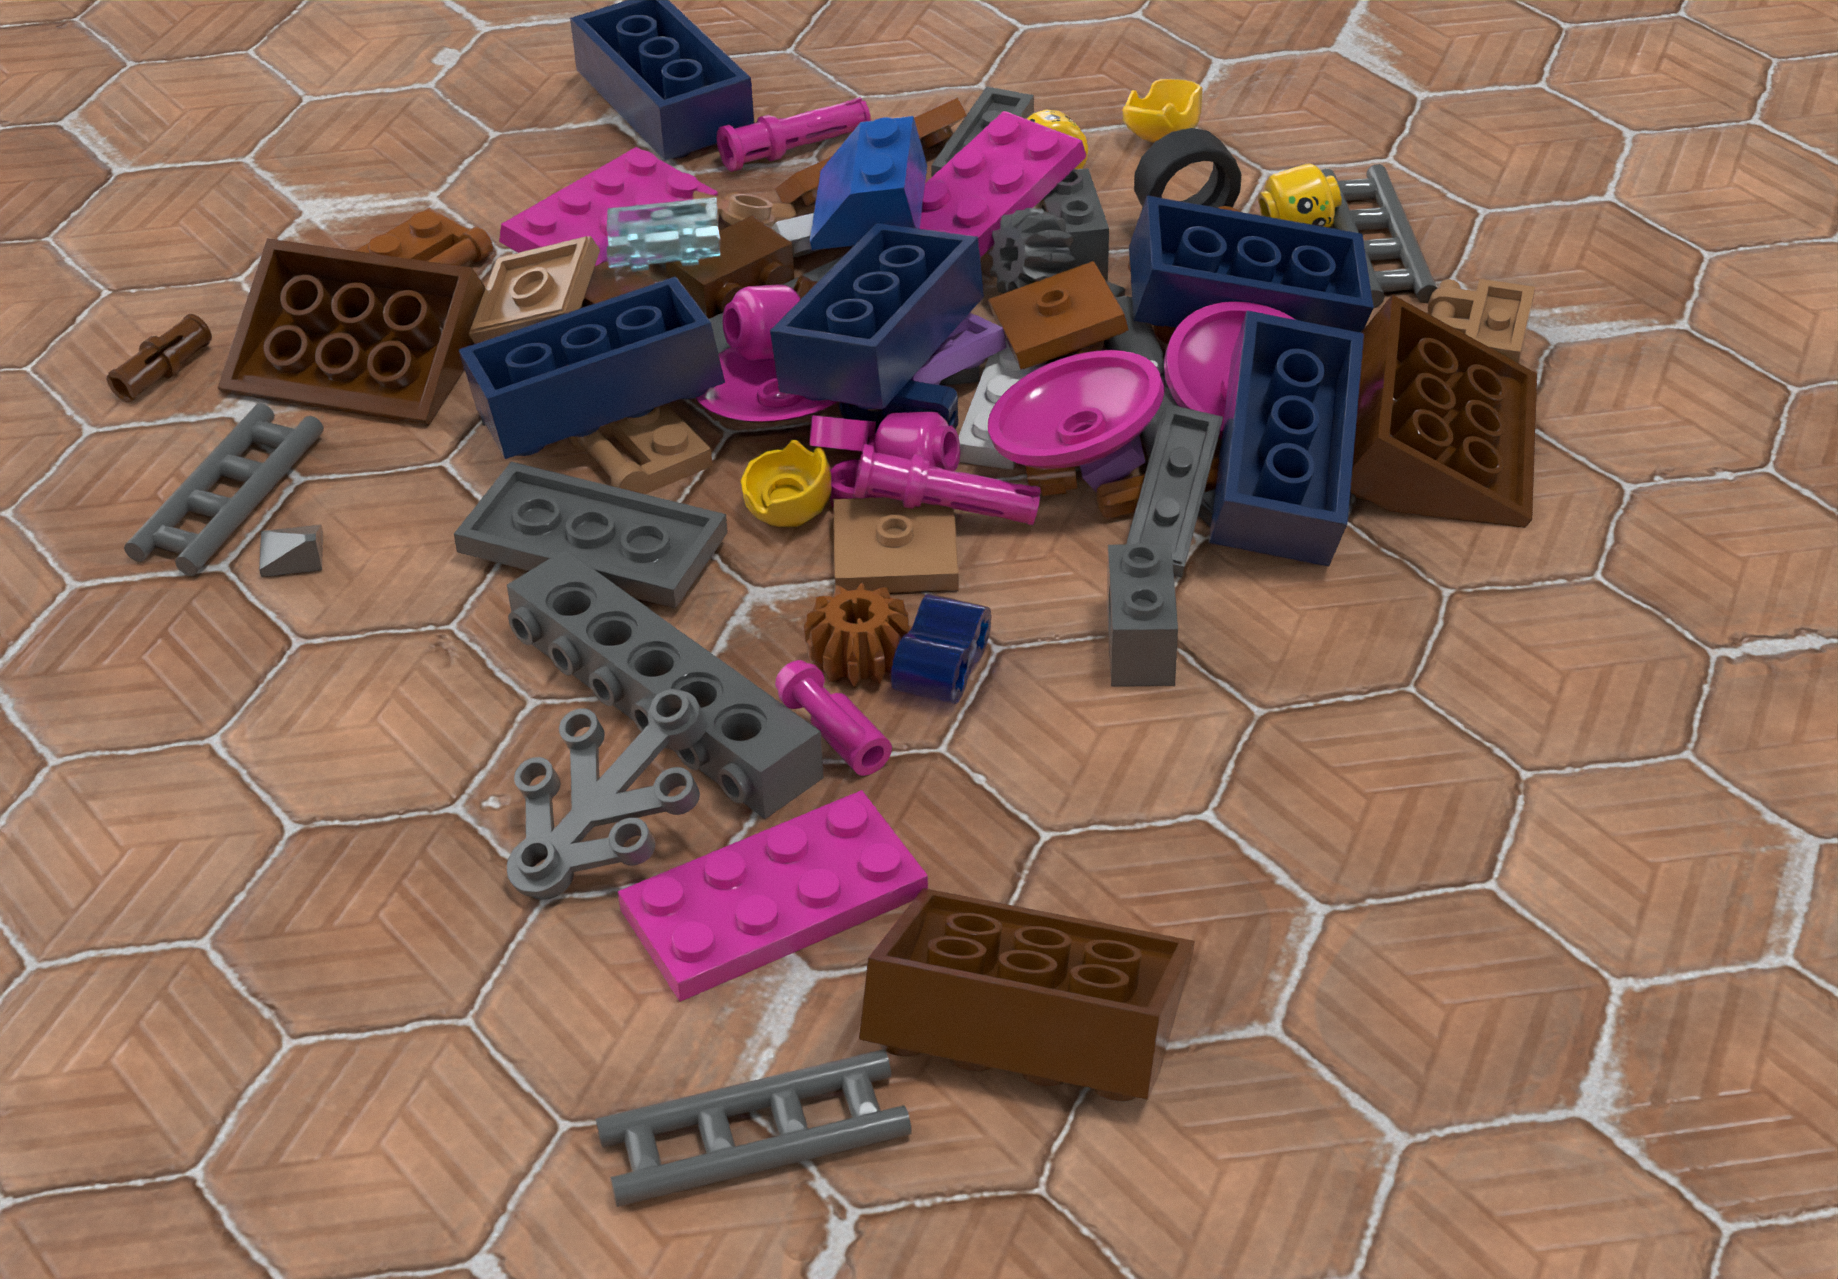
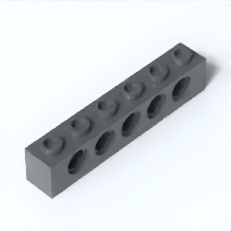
M566 549L507 584L511 608L508 620L516 637L523 644H532L551 658L555 666L563 674L568 676L572 674L591 688L603 704L607 706L613 705L631 718L641 732L649 724L647 719L648 711L652 700L659 693L668 689H678L692 694L706 717V730L701 739L691 747L673 751L677 753L678 757L688 768L692 770L699 769L719 784L732 801L736 803L743 802L766 819L824 778L820 730Z

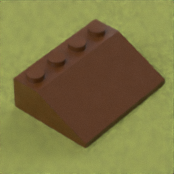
M267 238L218 389L222 393L430 425L464 370L459 349L475 344L469 336V332L486 288L474 269L470 267Z
M1392 294L1361 332L1364 333L1350 492L1362 500H1369L1391 512L1525 528L1532 521L1537 373Z
M923 888L868 957L859 1040L880 1044V1047L885 1049L886 1052L897 1056H916L925 1053L949 1058L955 1066L965 1070L986 1071L991 1068L1021 1073L1025 1080L1037 1085L1057 1086L1069 1083L1093 1088L1096 1094L1109 1100L1130 1101L1136 1097L1148 1100L1161 1071L1191 964L1195 941Z

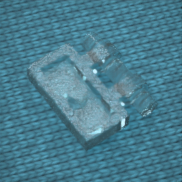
M717 197L608 208L607 237L609 246H607V259L609 268L631 266L632 272L649 270V264L681 261L683 267L699 265V259L721 257Z

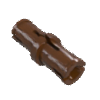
M188 314L182 321L160 337L150 336L140 344L137 354L108 373L109 375H107L106 379L111 391L120 400L130 403L162 377L168 379L173 377L180 371L183 361L202 347L210 344L212 334L208 325L199 316Z

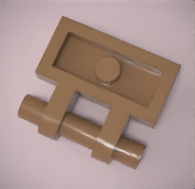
M1446 279L1431 294L1427 307L1428 314L1519 363L1532 310L1535 287L1479 279L1477 290L1471 291L1461 289V286L1455 280Z

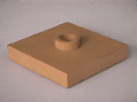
M585 236L498 257L469 332V336L474 343L477 344L580 309L600 252L593 238Z
M885 497L834 499L835 589L837 585L847 591L856 590L863 582L868 591L887 587L889 593L959 590L955 510L951 507L921 503L920 507L914 506L913 509L905 508L900 500Z

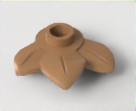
M699 191L693 192V201L695 203H700L706 206L712 213L720 215L724 221L730 223V226L753 215L771 228L778 221L795 218L796 210L792 204L771 203L755 195L732 192L721 198Z

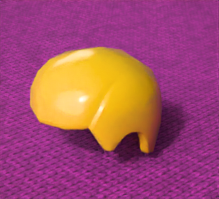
M1182 79L1156 80L1152 83L1150 91L1145 98L1140 99L1137 91H1131L1125 106H1123V121L1129 130L1143 140L1152 143L1173 131L1196 128L1201 116L1203 88L1193 81Z
M792 440L782 450L766 451L750 461L740 480L745 505L748 510L760 521L778 527L801 526L823 511L831 496L832 489L830 466L822 447H817L812 452L797 440Z

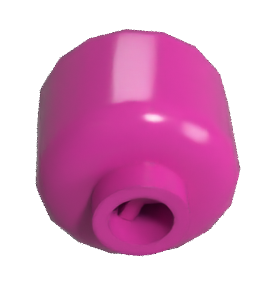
M781 284L748 286L739 290L732 301L726 305L723 313V332L730 347L735 348L741 357L749 361L774 360L770 330L801 300L794 289Z
M937 412L889 414L880 423L877 433L873 434L869 441V445L874 447L876 453L911 459L914 454L922 455L924 459L929 460V466L955 471L960 461L959 436L955 428L949 426L947 421Z

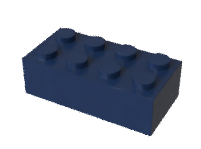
M626 0L570 18L576 70L665 161L671 158H682L689 155L692 151L716 144L719 127L730 125L735 129L754 124L751 77L669 0Z
M1146 196L1129 245L1134 321L1150 323L1161 327L1177 328L1186 317L1203 307L1216 303L1237 301L1268 306L1299 321L1359 333L1365 328L1374 306L1363 234Z
M876 223L770 330L779 392L804 396V398L812 401L831 400L855 404L858 408L867 410L884 409L984 298L978 237Z
M676 277L459 349L476 409L505 459L513 456L533 455L541 451L545 445L571 436L583 437L596 432L600 426L626 417L638 418L645 416L653 411L655 407L678 399L699 397L705 394L709 388L725 383L711 322Z
M1249 310L1246 311L1231 356L1209 543L1330 566L1348 523L1364 333Z

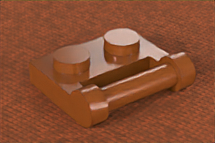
M428 208L414 214L409 220L383 235L372 238L369 243L355 251L462 266L471 260L480 262L493 253V244L489 235L482 228L476 226L469 230Z

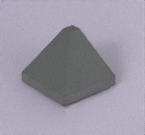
M321 524L261 531L259 567L261 577L322 570L323 529Z

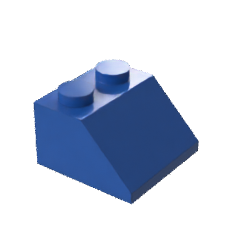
M913 116L899 118L883 117L874 121L860 122L821 169L810 235L812 250L854 246L876 223L920 229L927 163Z

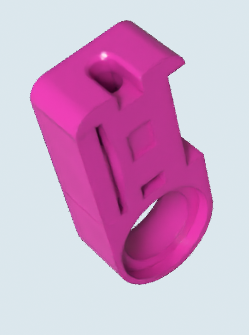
M812 415L809 445L862 451L863 445H869L871 436L875 434L876 422Z

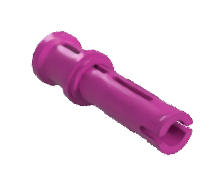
M859 97L842 102L841 104L815 109L787 118L777 119L775 116L765 115L758 117L756 123L735 129L730 125L719 127L717 131V145L723 164L730 172L741 170L743 163L766 158L769 161L781 159L788 149L853 132L860 122L871 121L867 103Z
M864 444L859 460L853 497L863 499L866 494L900 500L905 508L913 509L914 506L920 507L921 503L936 504L1033 525L1038 511L1041 489L1037 486L1014 484L994 478L929 466V460L924 459L922 455L914 454L911 459L876 453L872 445Z

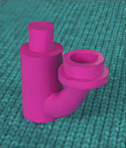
M796 660L784 666L778 673L775 681L781 702L790 709L804 708L811 715V725L820 730L821 736L858 775L867 776L881 769L891 755L892 744L846 695L842 693L830 694L823 687L825 681L824 674L817 666L802 660Z

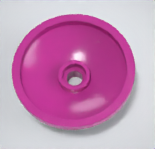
M1236 301L1209 305L1186 317L1172 334L1164 358L1166 382L1177 405L1222 416L1223 421L1219 438L1222 439L1231 356L1246 311L1294 319L1291 316L1268 306Z
M1102 350L1069 356L1031 372L1012 385L993 406L988 418V432L998 453L1013 462L1028 467L1056 469L1089 464L1122 448L1149 425L1163 401V382L1157 367L1150 360L1132 352Z

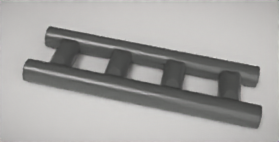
M1376 164L1367 170V178L1342 181L1337 180L1333 170L1322 169L1321 171L1325 177L1332 175L1335 178L1341 193L1342 204L1335 208L1334 222L1332 224L1334 229L1359 233L1360 230L1388 228L1392 238L1363 240L1373 306L1378 307L1383 303L1385 299L1383 292L1414 290L1420 302L1429 303L1431 294L1438 288L1386 168L1381 164ZM1376 199L1379 208L1350 210L1346 201ZM1401 258L1405 269L1374 271L1371 261Z
M263 403L256 404L124 546L126 554L133 560L141 562L155 548L178 553L180 555L175 560L177 568L188 576L195 575L323 433V424L313 416H306L295 429L271 423L275 418L272 409ZM253 442L277 448L264 463L240 457ZM221 476L246 482L232 498L208 492ZM189 511L213 518L199 534L174 528Z
M877 1050L596 1118L601 1147L604 1148L625 1142L632 1169L630 1173L610 1177L616 1206L620 1207L912 1134L906 1106L902 1105L881 1111L871 1082L891 1078V1067L886 1050ZM843 1089L852 1118L808 1128L800 1100ZM771 1107L780 1136L735 1146L727 1117ZM698 1125L706 1154L662 1164L654 1135Z

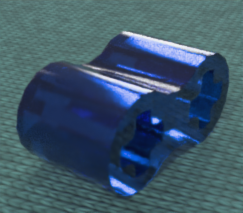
M930 593L926 594L920 603L912 628L908 634L902 637L896 649L891 670L892 688L908 694L957 704L963 696L973 666L981 659L986 649L991 629V609L984 605Z

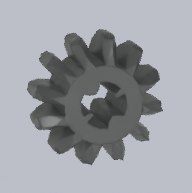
M1025 208V210H1016L1014 214L1003 215L1000 229L992 232L995 244L993 250L989 252L993 257L990 276L997 278L996 286L999 293L1004 294L1068 270L1070 261L1075 259L1070 255L1073 235L1066 233L1065 219L1055 217L1052 212H1044L1043 209Z

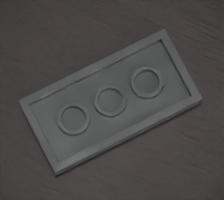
M510 462L455 531L454 539L458 553L528 571L566 549L633 598L676 608L718 548L728 530L726 514Z

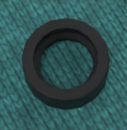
M1187 128L1173 131L1162 137L1144 153L1134 173V192L1143 207L1146 196L1162 198L1168 181L1179 170L1192 163L1209 161L1213 162V170L1207 183L1196 194L1181 202L1215 208L1221 206L1233 207L1241 192L1242 174L1235 158L1220 139L1207 130Z

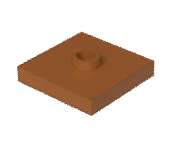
M1094 261L988 299L993 316L998 326L1003 327L1005 340L1020 370L1126 333L1129 330L1123 310Z

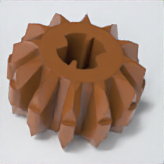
M863 582L856 590L847 591L841 586L836 585L833 597H816L815 607L811 612L807 613V622L804 624L805 642L808 646V657L812 664L826 672L829 682L846 677L850 679L854 688L860 679L869 678L881 684L885 672H901L902 662L906 656L910 655V647L913 643L912 627L909 626L908 612L905 609L904 600L891 598L887 587L868 591Z

